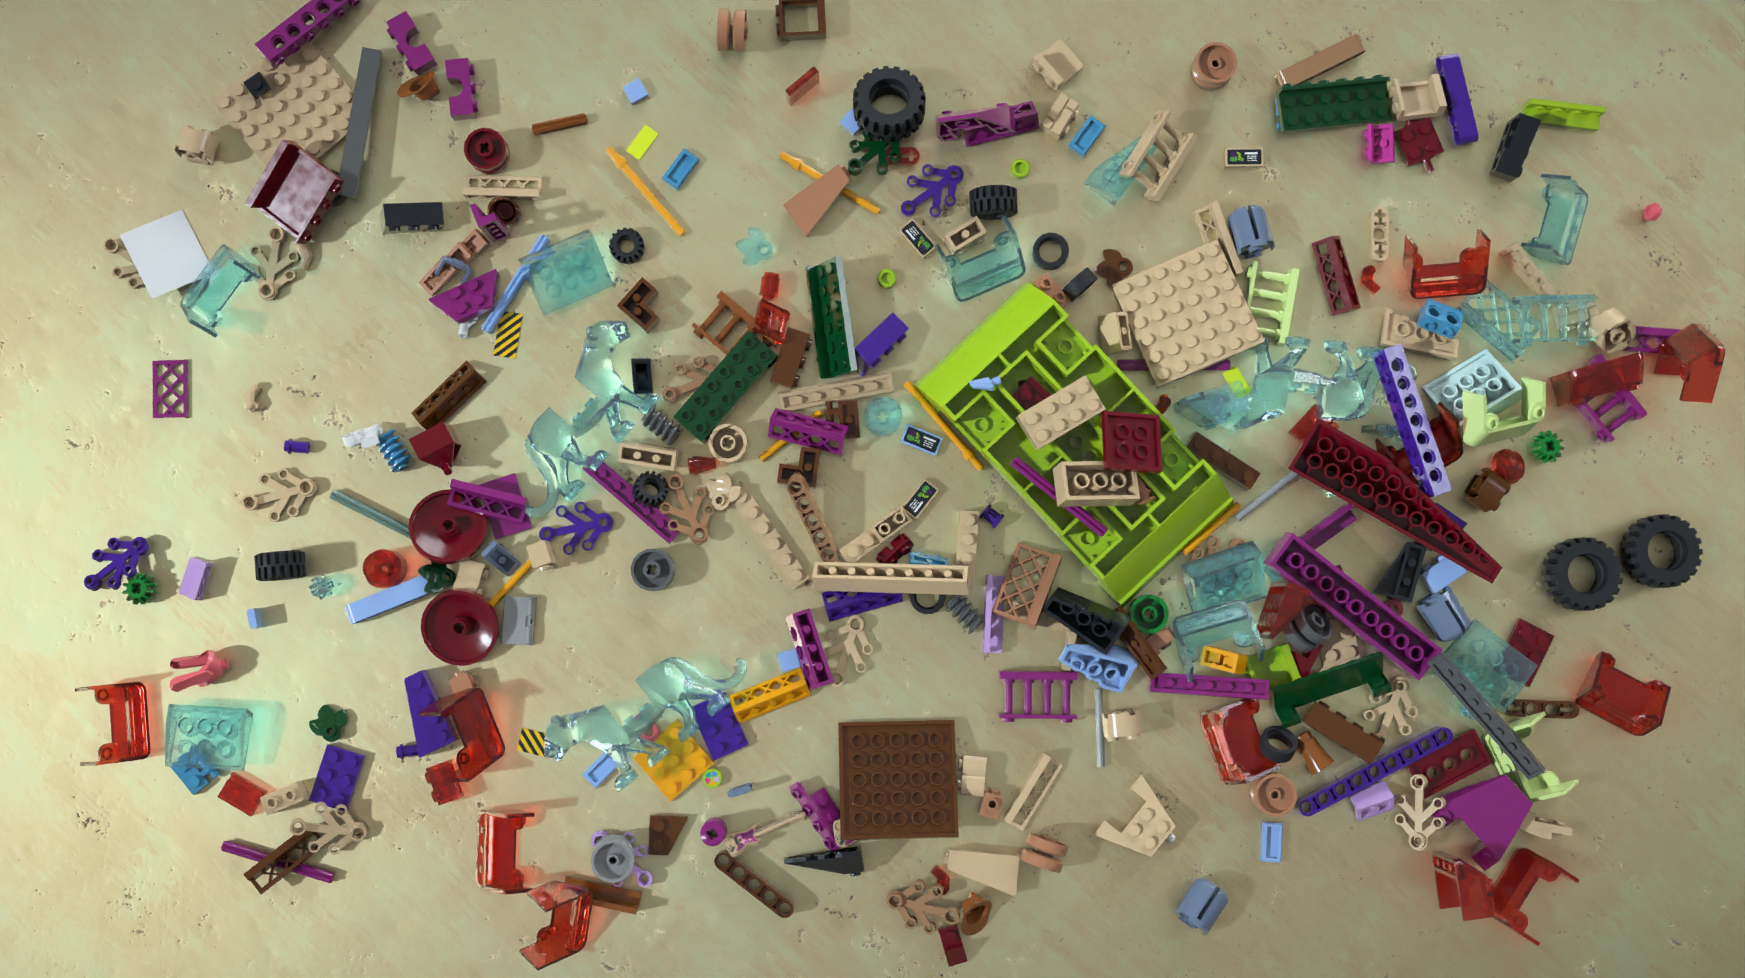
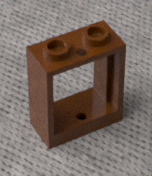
M779 0V5H775L776 17L780 16V23H776L777 35H781V41L826 39L824 0ZM817 7L818 31L786 32L784 9Z

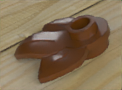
M1103 250L1105 261L1097 265L1095 272L1099 276L1107 278V286H1112V284L1122 281L1124 277L1131 274L1133 264L1129 259L1123 258L1117 250ZM1120 265H1125L1126 270L1122 271Z

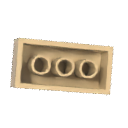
M1085 375L1019 414L1016 420L1035 451H1038L1100 414L1106 408Z
M1103 461L1060 462L1053 468L1058 507L1130 506L1140 499L1136 472L1104 470Z

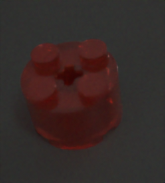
M376 550L369 554L363 563V574L369 584L377 588H390L398 585L404 580L407 573L406 560L398 552L392 550ZM383 566H386L388 568L387 572L382 570Z

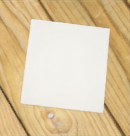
M182 210L120 234L152 299L214 273Z

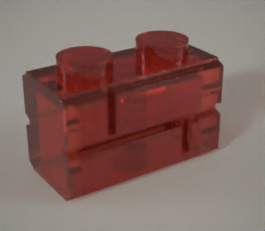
M452 760L426 768L425 778L427 783L432 785L433 791L431 795L434 802H438V805L464 796Z

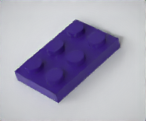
M726 692L690 707L713 761L749 745Z
M327 744L309 801L315 803L324 802L328 807L334 809L338 804H344L348 811L366 755Z

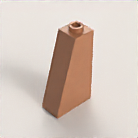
M839 164L783 204L806 237L812 233L851 182L848 178L851 174L845 166L841 168Z

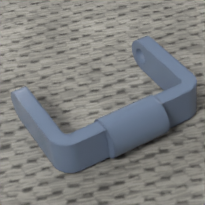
M444 256L437 266L435 274L438 275L446 262L454 267L466 270L460 284L465 283L471 274V267L460 260Z
M746 783L731 788L728 791V796L733 798L748 793L752 789V784Z

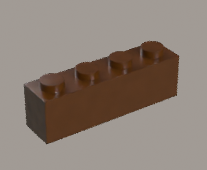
M1197 431L1191 434L1185 444L1198 460L1204 459L1216 472L1245 491L1253 487L1261 474Z
M1319 701V703L1313 702L1301 722L1368 764H1372L1383 746V743L1380 742L1381 738L1372 732L1367 734L1363 731L1364 727L1356 722L1351 724L1346 721L1347 717L1342 713L1330 711V706L1322 701Z

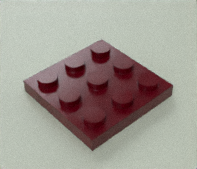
M1103 411L1101 413L1104 470L1160 474L1162 472L1159 415Z

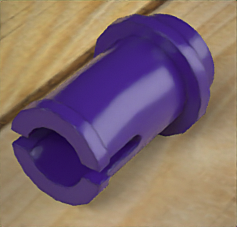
M293 439L285 440L284 451L288 452V454L292 452L308 454L310 442L293 441Z
M400 744V746H397V758L404 759V757L419 756L417 744L405 746Z

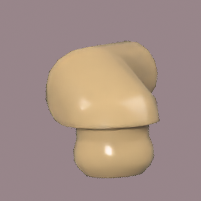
M295 244V250L301 257L298 268L307 271L313 254L307 244Z
M256 383L244 395V407L251 412H256L259 408V405L255 403V397L262 388Z

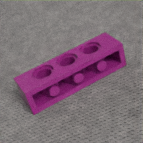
M810 608L786 616L785 618L809 690L833 683L834 680Z

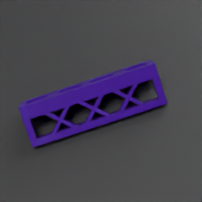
M826 591L822 593L829 622L903 602L902 593L857 592L855 596L851 597L846 596L848 592ZM838 597L836 601L828 603L827 598Z

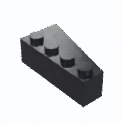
M1060 587L1055 590L1042 611L1106 655L1132 618Z

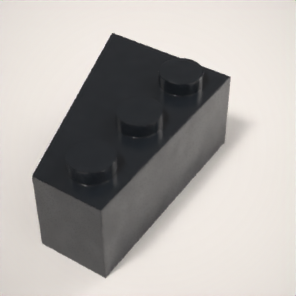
M1519 113L1506 123L1489 175L1508 182H1512L1520 177L1523 170L1522 165L1541 123L1540 119Z
M442 202L385 203L380 212L382 235L405 232L415 233L425 230L437 232L444 226Z
M1406 542L1371 594L1407 604L1412 603L1427 547Z

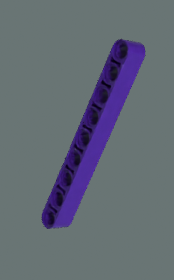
M1441 726L1431 728L1376 757L1372 764L1365 763L1298 798L1295 810L1308 817L1320 812L1449 744L1453 739L1452 731ZM1443 730L1445 736L1442 740H1439L1438 733ZM1426 739L1428 746L1422 749L1421 742ZM1409 748L1411 755L1405 758L1404 751ZM1392 757L1394 764L1388 767L1387 760ZM1376 766L1377 773L1371 776L1370 769ZM1359 775L1360 782L1354 785L1353 778ZM1342 784L1343 791L1337 794L1336 787ZM1325 793L1326 800L1320 803L1319 795ZM1308 802L1309 809L1303 812L1302 804Z

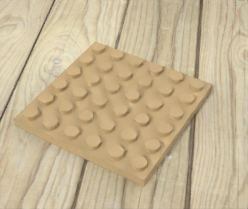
M294 32L291 36L295 37L299 32ZM306 42L297 53L289 55L283 64L277 65L274 68L263 58L216 97L212 104L267 166L282 140L294 141L318 161L346 139L354 92L311 42ZM280 44L276 48H282L284 44ZM260 72L272 89L256 100L243 82Z
M1218 240L1207 243L1111 286L1122 311L1127 312L1129 327L1157 389L1265 342Z

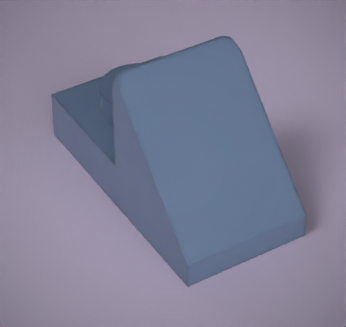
M495 540L481 553L483 558L507 577L521 564L503 544H499Z

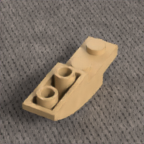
M899 506L838 550V553L846 563H855L912 520L903 507Z
M1530 811L1519 827L1524 832L1549 840L1552 838V832L1572 836L1573 828L1566 827L1565 822L1554 820V824L1547 823V819L1535 817L1536 813Z

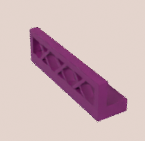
M1029 101L1011 106L1014 109L1015 132L996 134L987 126L962 129L966 147L1040 129L1038 113L1033 102Z
M476 203L470 205L478 227L493 242L511 235L508 227L495 213L486 215Z
M1635 326L1636 334L1634 337L1637 338L1640 344L1636 347H1629L1628 345L1623 351L1701 356V341L1707 339V331ZM1650 338H1654L1659 343L1655 349L1650 348L1646 343ZM1669 339L1674 340L1678 345L1674 350H1670L1665 345ZM1688 341H1695V351H1688L1684 344Z
M775 408L770 417L768 437L842 455L844 440L848 434L849 426ZM774 426L781 427L784 432H774ZM798 431L802 437L797 438L791 432ZM812 435L818 436L821 441L818 443L813 442L810 437ZM828 441H838L839 447L831 446Z
M456 479L451 480V493L447 506L523 524L529 505L526 497ZM456 493L463 494L467 499L461 503L453 502ZM479 498L483 499L485 505L475 508L471 502ZM499 503L504 510L495 513L492 512L490 506ZM513 508L522 509L519 519L511 517L508 511Z
M1349 503L1342 505L1300 535L1299 538L1314 550L1357 520L1351 511L1353 506Z

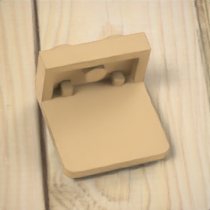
M1061 39L1054 42L1044 52L1036 53L1031 62L1033 68L1044 77L1045 82L1050 87H1053L1055 91L1083 68L1082 62Z

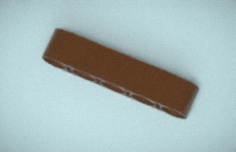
M727 850L717 853L714 863L720 871L778 916L788 918L792 915L794 903L790 898L740 859L730 856ZM721 855L727 856L729 863L722 865L718 860ZM741 867L744 870V875L741 877L736 876L734 869ZM756 879L759 881L760 886L753 889L750 887L749 881ZM771 891L775 894V899L767 900L764 894ZM787 903L791 909L789 912H782L780 905Z

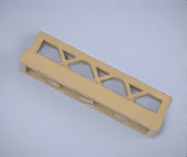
M466 175V186L463 187L462 195L466 199L507 197L511 200L542 201L543 178ZM471 180H479L483 185L481 187H471ZM492 181H498L502 185L500 188L488 187ZM512 181H517L521 185L519 188L506 187ZM530 182H538V189H526V186Z
M1218 201L1193 211L1204 244L1213 241L1208 239L1206 235L1208 229L1216 231V240L1219 239L1221 249L1234 276L1241 275L1244 271ZM1209 211L1211 219L1208 224L1201 221L1200 213Z
M1042 753L1002 819L1023 831L1063 765ZM1049 761L1057 766L1053 773L1045 775L1044 769ZM1044 778L1045 787L1042 790L1035 791L1034 785L1037 780ZM1029 795H1034V805L1025 808L1024 802ZM1024 811L1025 819L1021 825L1013 821L1018 812Z

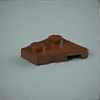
M650 815L648 855H669L688 816Z

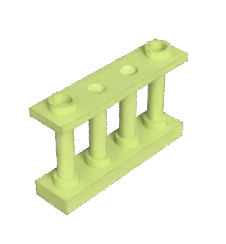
M1254 261L1246 270L1248 283L1245 300L1253 315L1275 318L1279 321V326L1275 330L1258 328L1263 336L1274 337V340H1276L1275 345L1283 347L1287 344L1300 269L1291 268L1288 273L1280 274L1257 269L1258 262ZM1260 277L1281 281L1283 284H1286L1285 291L1280 293L1254 288L1255 278ZM1252 296L1280 300L1282 308L1279 311L1252 307Z

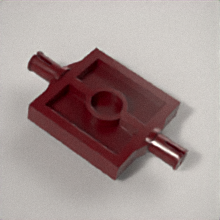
M1430 117L1420 121H1413V119L1405 120L1406 125L1394 131V137L1407 167L1423 163L1427 173L1434 171L1435 169L1430 160L1434 156L1443 153L1444 149Z

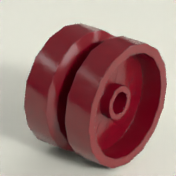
M491 128L474 130L464 142L466 159L476 171L482 174L494 175L500 173L510 161L508 144L497 131Z

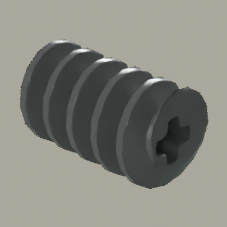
M653 405L641 420L643 421V426L650 425L649 431L655 430L654 435H661L662 441L668 439L667 445L670 446L678 439L683 430L679 431L680 424L673 426L674 419L667 421L668 414L662 417L661 409L655 412L656 405Z
M954 595L945 604L948 605L946 611L950 612L953 610L954 612L951 617L959 616L957 623L964 621L962 628L970 627L968 634H971L982 624L983 621L981 620L984 615L982 613L976 615L978 609L971 610L972 603L965 604L968 599L967 597L960 599L961 595Z

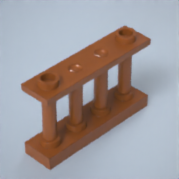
M720 291L716 296L719 300V305L700 327L695 323L692 324V327L695 329L693 333L700 339L706 338L725 355L733 347L728 351L720 344L738 322L741 323L742 321L748 324V329L740 339L747 331H750L755 335L759 333L763 337L761 340L766 346L770 347L773 345L776 348L781 342L777 336L723 291ZM729 308L733 312V318L713 339L706 331L719 315Z

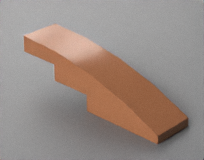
M473 229L446 256L460 260L468 265L490 242L478 229ZM442 256L418 283L430 296H434L463 269L445 262L440 273L436 275L435 270L444 257Z

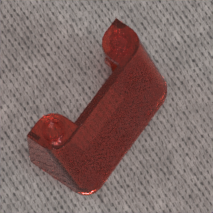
M1601 651L1596 655L1576 695L1575 703L1588 712L1635 736H1644L1660 727L1663 722L1671 687L1660 680L1649 681L1645 684L1615 668V658L1611 654Z
M1240 698L1208 709L1200 714V721L1218 773L1226 785L1245 784L1281 768L1280 763L1272 762L1265 758L1258 748V742L1261 737L1253 717L1254 714L1259 712L1260 704L1257 699Z

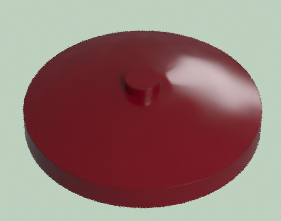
M451 489L440 490L423 498L416 505L409 519V535L413 546L424 558L439 564H455L472 557L482 547L488 532L486 515L447 506ZM456 493L453 502L461 503L467 499L463 494ZM476 499L471 502L475 508L482 507Z
M451 589L439 594L427 605L421 618V634L427 648L438 659L448 664L465 666L482 660L490 653L498 639L499 621L494 608L483 596L466 589Z

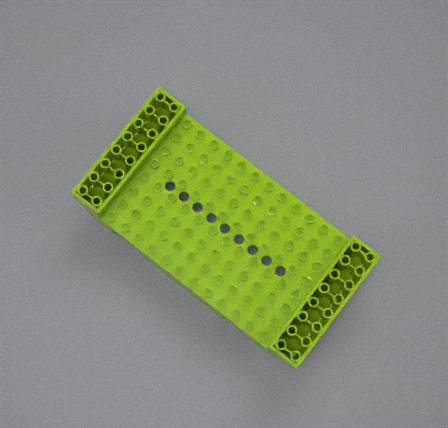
M1024 282L924 374L914 386L938 412L941 411L1090 570L1097 578L1096 582L1123 608L1182 553V549L1233 505L1234 499L1230 496L1217 472L1204 459L1198 460L1174 434L1176 429L1109 357L1096 344L1092 347L1067 320L1069 315L1062 307L1031 283ZM1086 375L1106 408L1104 411L1159 415L1162 472L1160 474L1136 472L1137 478L1141 479L1146 489L1151 490L1150 494L1155 496L1156 499L1146 505L1134 503L1130 506H1081L1108 528L1102 537L1064 507H1058L1054 499L1011 466L1014 458L1019 457L1055 486L1053 468L1060 462L1086 461L1084 454L1087 451H1091L1094 454L1093 461H1103L1101 413L1035 451L1016 420V417L1025 410L1012 397L1019 389L1018 383L1026 381L1030 376L1053 395ZM997 376L1000 377L1002 382L994 386V391L974 389L969 384V381L987 377L991 380ZM1073 437H1078L1081 440L1080 447L1075 448L1071 445Z

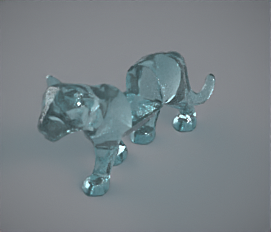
M605 320L586 327V336L574 378L596 397L594 399L591 397L584 405L586 409L582 414L578 412L571 420L573 422L571 425L548 407L537 418L525 440V451L532 463L542 473L548 490L546 501L538 507L527 506L525 508V513L530 517L537 518L548 514L555 508L559 493L570 503L585 486L586 483L578 479L570 482L568 474L569 462L574 466L585 467L595 472L609 456V453L604 450L596 451L592 456L584 455L577 445L576 438L589 432L606 414L611 434L615 442L619 444L635 425L628 420L621 421L620 403L632 406L645 415L661 397L654 392H649L644 397L635 394L624 385L612 366V355L615 348L631 337L625 321Z
M1298 336L1286 337L1285 343L1290 352L1273 365L1269 354V339L1263 338L1265 341L1263 344L1249 349L1255 352L1257 365L1250 392L1240 398L1227 397L1216 393L1207 405L1209 412L1220 427L1228 430L1230 434L1283 415L1287 404L1288 392H1297V390H1303L1305 394H1315L1317 392L1316 411L1320 419L1349 421L1362 418L1369 413L1373 405L1376 387L1380 381L1372 353L1382 349L1376 347L1356 348L1357 356L1365 362L1358 369L1354 370V362L1348 352L1346 342L1340 340L1324 341L1325 350L1334 354L1339 362L1336 372L1329 378L1316 372L1295 368L1309 348L1310 339ZM1408 363L1414 380H1416L1417 371L1410 363Z
M670 657L657 662L635 680L650 698L651 704H644L639 709L640 713L635 717L633 715L629 716L623 722L625 724L623 726L605 705L562 716L553 715L545 730L544 755L550 759L561 761L567 751L578 743H591L608 754L617 766L620 775L615 779L614 785L617 792H620L639 776L631 766L627 752L648 754L647 763L650 768L660 763L671 752L669 748L661 744L641 738L656 724L665 709H671L683 717L684 726L678 732V739L681 743L685 742L700 729L690 700L703 699L710 701L707 705L708 714L710 717L717 714L731 702L729 697L724 695L722 691L737 686L743 680L747 671L746 662L743 658L738 657L735 661L737 669L727 679L708 677L691 663L680 657Z

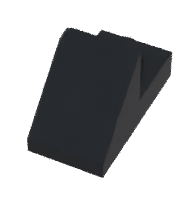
M651 358L631 359L634 394H653V363Z

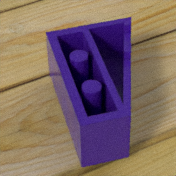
M893 312L854 348L858 370L856 372L860 376H864L872 367H877L882 361L881 358L884 355L888 356L895 349L893 346L896 343L901 344L906 339V332L909 328Z

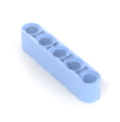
M418 576L344 606L351 625L431 594L424 592V587L428 581L422 576Z

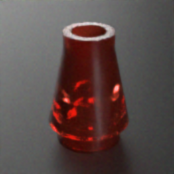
M692 456V458H688L689 473L696 475L716 469L715 457Z

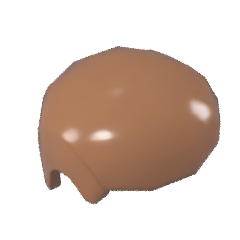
M1137 478L1140 499L1135 503L1146 505L1154 501L1156 497L1150 494L1151 490L1146 489L1141 479Z

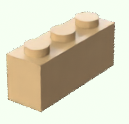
M623 440L619 443L617 462L674 471L678 467L680 449Z

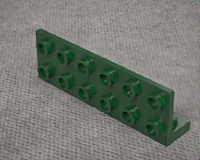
M747 331L673 416L674 419L704 444L710 438L711 433L760 375L764 371L767 372L777 361L778 355L754 334Z
M1381 652L1372 653L1272 688L1273 710L1282 728L1285 729L1301 723V718L1295 708L1366 684L1373 698L1392 692V687L1383 673V654Z

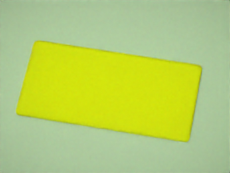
M644 125L626 151L640 160L658 133Z
M1237 366L1222 373L1239 402L1253 394Z

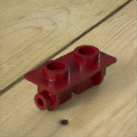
M904 533L902 535L899 534L890 542L894 548L890 550L886 546L877 554L878 557L875 559L882 564H897L903 555H907L912 550L914 544Z

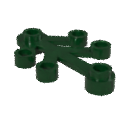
M863 130L862 137L865 141L852 140L849 143V149L852 153H858L860 149H870L860 159L853 158L848 162V171L853 176L861 174L863 166L877 154V173L879 175H886L888 173L886 146L890 143L892 144L890 161L894 164L901 161L899 141L890 140V143L884 142L883 139L881 141H872L873 136H866Z

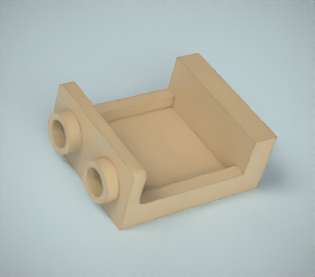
M1439 73L1431 74L1429 81L1399 84L1398 79H1393L1391 86L1388 88L1389 97L1393 101L1392 111L1396 114L1397 121L1443 116L1447 107Z

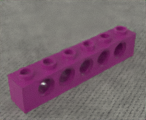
M311 0L254 45L261 56L273 68L277 65L279 66L285 62L289 55L297 53L302 45L306 42H311L316 37V34L328 29L334 20L342 18L348 9L356 7L360 0H342L340 2L335 0ZM323 9H329L327 13H321ZM310 20L314 21L311 25L306 24ZM299 32L297 36H291L292 33ZM278 44H284L282 48H276Z

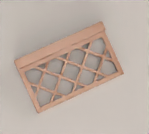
M1018 542L992 613L1036 630L1042 609L1045 606L1061 564L1062 555L1057 553L1051 554ZM1020 549L1029 551L1031 557L1021 561L1018 555ZM1040 556L1049 558L1046 565L1038 566L1036 558ZM1033 560L1037 569L1027 573L1023 564ZM1021 566L1024 574L1014 578L1012 574L1013 568ZM1039 572L1041 581L1033 585L1029 576ZM1026 577L1030 586L1020 590L1016 581ZM1014 583L1018 592L1008 596L1005 588L1007 585ZM1032 589L1035 597L1033 600L1026 602L1022 593ZM1020 595L1024 604L1013 608L1010 598ZM1008 601L1010 610L1005 612L997 610L999 603ZM1026 607L1028 612L1026 620L1019 618L1015 611Z

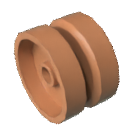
M719 8L717 21L718 51H728L731 46V39H733L735 52H745L746 40L748 38L746 9H736L732 21L730 9Z
M1212 42L1203 46L1192 62L1191 73L1194 81L1200 87L1207 90L1222 88L1229 82L1237 68L1235 52L1228 45L1221 42Z
M1264 772L1253 779L1249 788V797L1257 810L1269 816L1280 817L1288 814L1294 808L1297 801V790L1294 783L1288 777L1276 772Z
M1028 832L1025 842L1030 847L1035 848V850L1030 848L1022 849L1020 859L1039 868L1060 873L1063 863L1060 859L1053 857V855L1058 857L1066 856L1069 846L1051 837Z

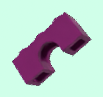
M406 11L386 21L389 26L387 32L392 40H397L398 45H396V48L401 56L405 54L407 58L405 63L411 72L415 71L419 76L438 65L425 43L418 47L410 46L411 38L418 34L419 31Z
M468 58L445 60L447 80L451 84L460 83L463 85L461 94L449 97L451 117L454 121L476 119L477 112H479V103L475 101L477 84L473 82V75L476 74L474 63L472 64Z

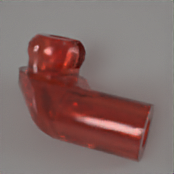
M1368 265L1362 270V283L1375 294L1381 287L1373 281L1374 273L1376 272L1375 267Z
M1162 394L1159 397L1157 406H1155L1161 414H1164L1171 405V399L1167 394Z
M936 865L930 873L937 878V884L943 886L944 893L942 895H945L950 888V878Z

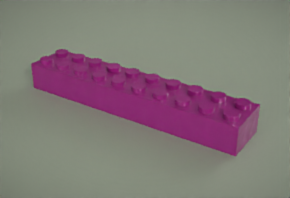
M1285 532L1263 562V564L1373 649L1381 652L1386 659L1411 678L1421 680L1430 667L1427 664L1428 660L1440 654L1443 650L1294 533Z

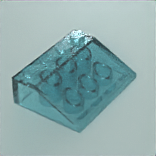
M588 229L518 259L543 315H547L614 285L594 236Z
M1253 541L1181 565L1182 578L1195 621L1267 597L1263 555Z
M1476 619L1471 622L1467 632L1455 639L1445 650L1449 658L1496 712H1506L1538 667V665Z
M169 704L165 723V766L244 771L253 713L247 708Z

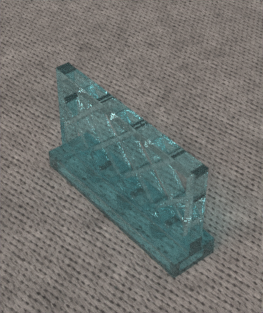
M1485 277L1481 278L1461 305L1456 308L1464 312L1462 321L1510 361L1521 356L1525 347L1543 326ZM1483 284L1489 289V295H1481L1480 287ZM1490 298L1491 308H1483L1482 299ZM1495 298L1502 299L1504 307H1496ZM1471 299H1477L1479 308L1471 307L1468 302ZM1505 310L1506 320H1498L1497 311ZM1509 310H1515L1518 313L1519 319L1511 320ZM1484 311H1492L1493 321H1488L1485 318ZM1524 322H1529L1535 327L1532 332H1525ZM1507 323L1508 333H1502L1499 330V324ZM1511 323H1519L1521 332L1513 333ZM1513 336H1521L1522 344L1520 347L1514 343Z

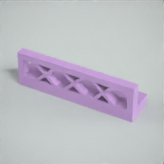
M986 575L982 652L1002 653L1004 617L993 614L992 609L1005 576ZM1004 602L999 603L997 610L1004 612Z

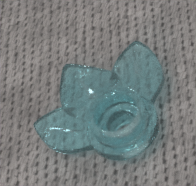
M750 227L748 231L749 238L736 242L737 249L745 255L743 263L746 265H755L761 259H768L773 253L771 243L766 241L765 234L757 228ZM762 247L767 248V252L761 253L760 249Z

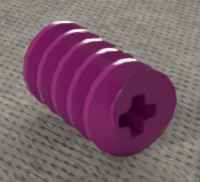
M710 818L701 828V840L708 846L719 845L727 834V825L720 818ZM712 828L716 829V835H712Z

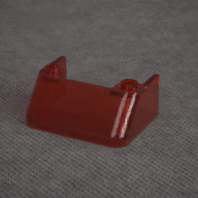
M1477 229L1475 247L1465 248L1460 253L1459 262L1423 265V258L1418 253V246L1409 235H1405L1403 266L1408 291L1415 299H1428L1482 293L1487 284L1491 240L1481 229Z
M1692 323L1664 339L1658 345V357L1654 373L1681 376L1684 384L1680 401L1712 403L1725 357V347L1702 324Z
M1643 352L1550 377L1558 407L1572 403L1573 407L1585 404V399L1627 388L1628 392L1640 389L1639 385L1643 384L1644 377Z
M1440 402L1438 403L1439 416L1430 420L1429 424L1444 467H1447L1462 456L1463 444L1459 420ZM1376 439L1377 452L1386 456L1412 482L1417 484L1405 448L1403 447L1397 451L1394 446H1385L1379 439Z
M129 682L75 688V692L93 690L94 699L97 703L102 705L109 704L112 743H105L99 748L98 760L80 762V766H97L142 760L149 756L151 748L147 693L143 683Z
M469 688L442 697L419 712L420 716L448 717L451 715L464 748L458 752L456 757L459 769L446 778L447 782H469L500 759L505 753V744L481 688Z
M481 810L479 812L476 854V884L478 888L504 895L533 892V888L523 886L524 875L519 869L515 868L516 830L523 828L526 823V817H535L534 812L522 810Z
M1520 847L1514 851L1483 900L1482 909L1487 915L1511 931L1539 946L1540 942L1524 932L1528 926V918L1519 910L1539 877L1548 882L1555 881L1559 875L1576 883L1579 882V879L1530 849Z
M1443 851L1433 852L1432 862L1439 909L1461 907L1463 921L1495 917L1492 896L1494 884L1492 879H1489L1487 875L1458 857Z
M556 880L527 891V895L544 912L552 910L550 925L538 931L536 942L519 949V953L539 971L580 952L585 947L594 894L587 887Z

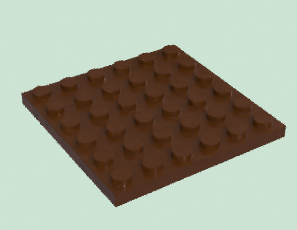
M954 720L838 722L841 840L959 837Z

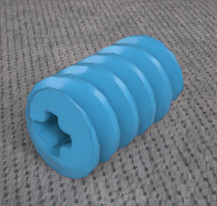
M395 429L382 434L378 438L380 443L376 444V446L380 447V453H384L383 458L388 460V466H392L391 471L393 473L404 471L415 463L414 461L408 462L411 455L404 456L407 448L400 449L404 443L396 442L400 437L399 435L393 436V433L396 431Z

